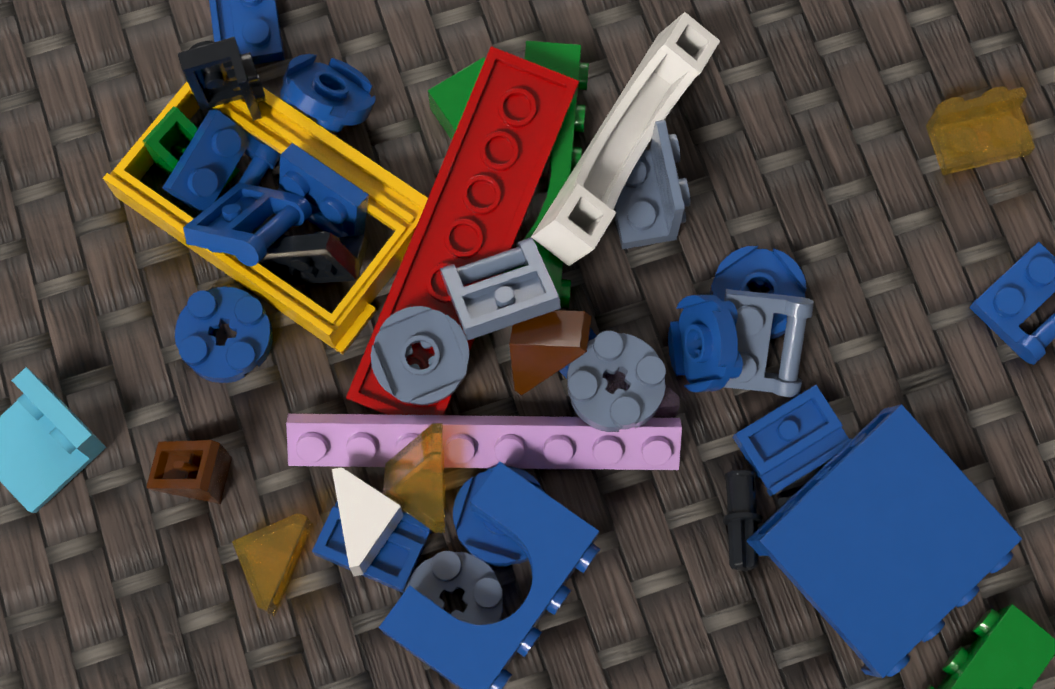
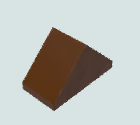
M555 310L514 324L509 342L514 391L520 395L525 394L587 352L592 316L585 311Z
M213 440L158 442L146 488L221 504L232 456L219 442Z

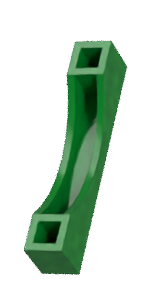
M526 41L525 60L579 81V85L549 157L551 178L547 198L537 221L524 240L531 238L582 155L581 147H573L574 132L583 133L586 105L577 104L578 90H587L589 63L580 62L581 45ZM534 240L559 295L561 308H569L571 280L562 279L564 262ZM525 265L505 271L504 273L524 267Z

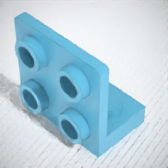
M26 367L11 380L23 394L0 416V482L27 511L37 513L95 459L106 446L40 378Z

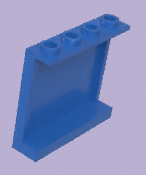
M901 404L884 408L746 541L759 556H769L865 663L861 670L866 675L884 678L885 676H894L900 672L910 661L908 653L920 641H929L943 629L945 625L943 618L955 606L957 608L962 607L977 595L980 589L977 584L989 572L991 574L995 573L1011 561L1014 555L1011 550L1022 538Z

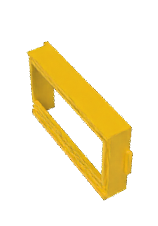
M186 82L110 174L106 173L103 177L104 181L116 198L344 355L377 312L371 303L400 267L428 198L265 88L263 90L266 101L258 103L262 115L261 119L253 121L244 98L212 107L215 110L221 111L237 125L280 154L293 143L369 194L367 213L395 231L331 314L259 263L255 266H246L235 255L223 252L215 253L209 249L186 244L183 227L194 218L140 182L141 178L155 163L142 142L173 106L177 107L189 120L200 108L188 82Z

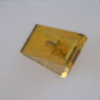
M443 423L431 424L385 463L383 495L399 504L401 509L435 533H445L446 487Z
M297 513L232 541L256 605L265 613L275 616L313 527L312 522L307 516Z

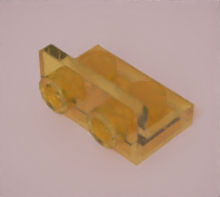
M1005 86L988 90L978 98L964 101L963 97H954L941 102L937 106L926 128L942 175L1031 154L1035 146L1020 107L1027 97L1024 87L1008 90Z

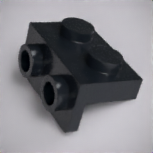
M235 37L217 42L202 41L194 44L189 50L177 53L182 71L201 110L244 98L253 121L262 118L258 103L266 101L263 86L251 53L241 54Z

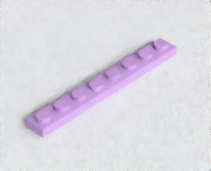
M288 414L286 422L288 466L492 468L500 461L506 466L522 469L679 470L682 434L680 418H651L644 425L637 428L632 427L626 430H619V432H604L595 429L585 423L580 417Z

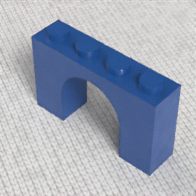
M499 461L470 501L471 511L515 541L526 554L532 570V585L524 603L514 614L502 621L487 625H475L456 619L409 585L379 626V629L385 635L459 689H504L513 675L506 670L509 663L517 652L523 657L527 656L542 634V631L535 626L546 611L553 615L558 612L572 591L565 586L575 569L584 574L600 551V548L594 544L599 534L596 528Z

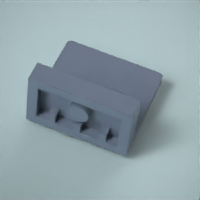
M665 120L655 121L650 150H644L615 205V219L622 249L677 240L680 224L686 222L685 207L690 206L689 187L686 178L678 179L675 163L680 162L679 142L676 134H668Z

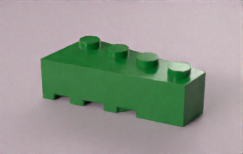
M1013 604L998 611L990 608L974 626L972 631L978 636L970 647L966 650L960 646L944 664L942 670L948 675L937 689H1031L1055 655V638ZM929 685L926 689H935V688H934L932 685Z

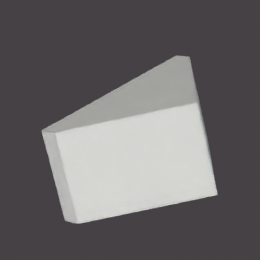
M344 468L332 469L349 568L353 577L364 575L404 516L399 504Z

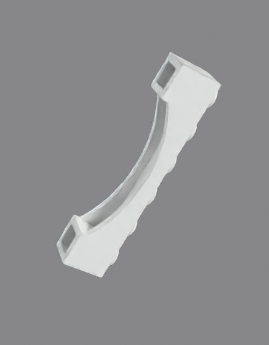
M686 12L658 34L531 238L568 266L595 249L616 214L614 208L628 177L652 139L655 121L666 118L692 81L702 72L720 42L718 38Z

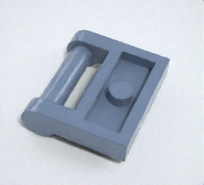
M533 238L519 241L516 248L458 268L454 264L440 268L444 285L452 300L467 340L561 308L559 295ZM525 265L524 267H521V268H518V269H515V270H512V271L503 273V272H505V271H508V270H511V269H514V268H517V267H520V266ZM500 274V275H498V276H495V277H492V278H489V279H486V280H483V281H480V282H477V283H474V284L465 286V285H467V284H470V283H473V282H476V281H479V280H482V279H485V278H488V277H491V276Z
M726 289L724 301H731L737 309L738 318L735 326L738 338V351L742 356L743 368L740 376L729 379L724 387L772 392L784 397H797L800 395L802 380L798 378L806 320L812 317L814 301L797 296ZM774 313L787 315L779 374L765 372Z

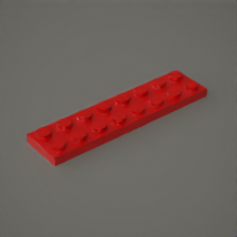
M490 47L346 399L385 415H445L453 394L434 404L416 405L401 402L380 385L371 364V350L375 337L387 318L402 309L413 306H423L440 311L454 319L462 328L452 300L444 285L440 268L451 264L458 268L513 248L578 88V80L503 50ZM497 274V275H494V276H491V277H488V278H485V279H482V280H479V281H476V282L467 284V285H465V286H468V285H471V284H474V283H477V282H480V281H483V280H486V279H489V278L498 276V275H500V274ZM476 338L467 340L469 353ZM415 343L412 345L413 354L406 357L407 363L409 365L418 364L421 370L426 369L430 366L428 359L434 356L435 352L432 347L424 349L421 343Z

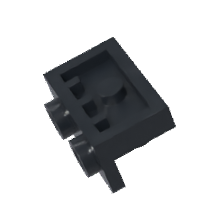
M324 231L297 236L282 235L267 248V254L259 264L289 285L356 281L369 241L363 235L337 237L331 232Z

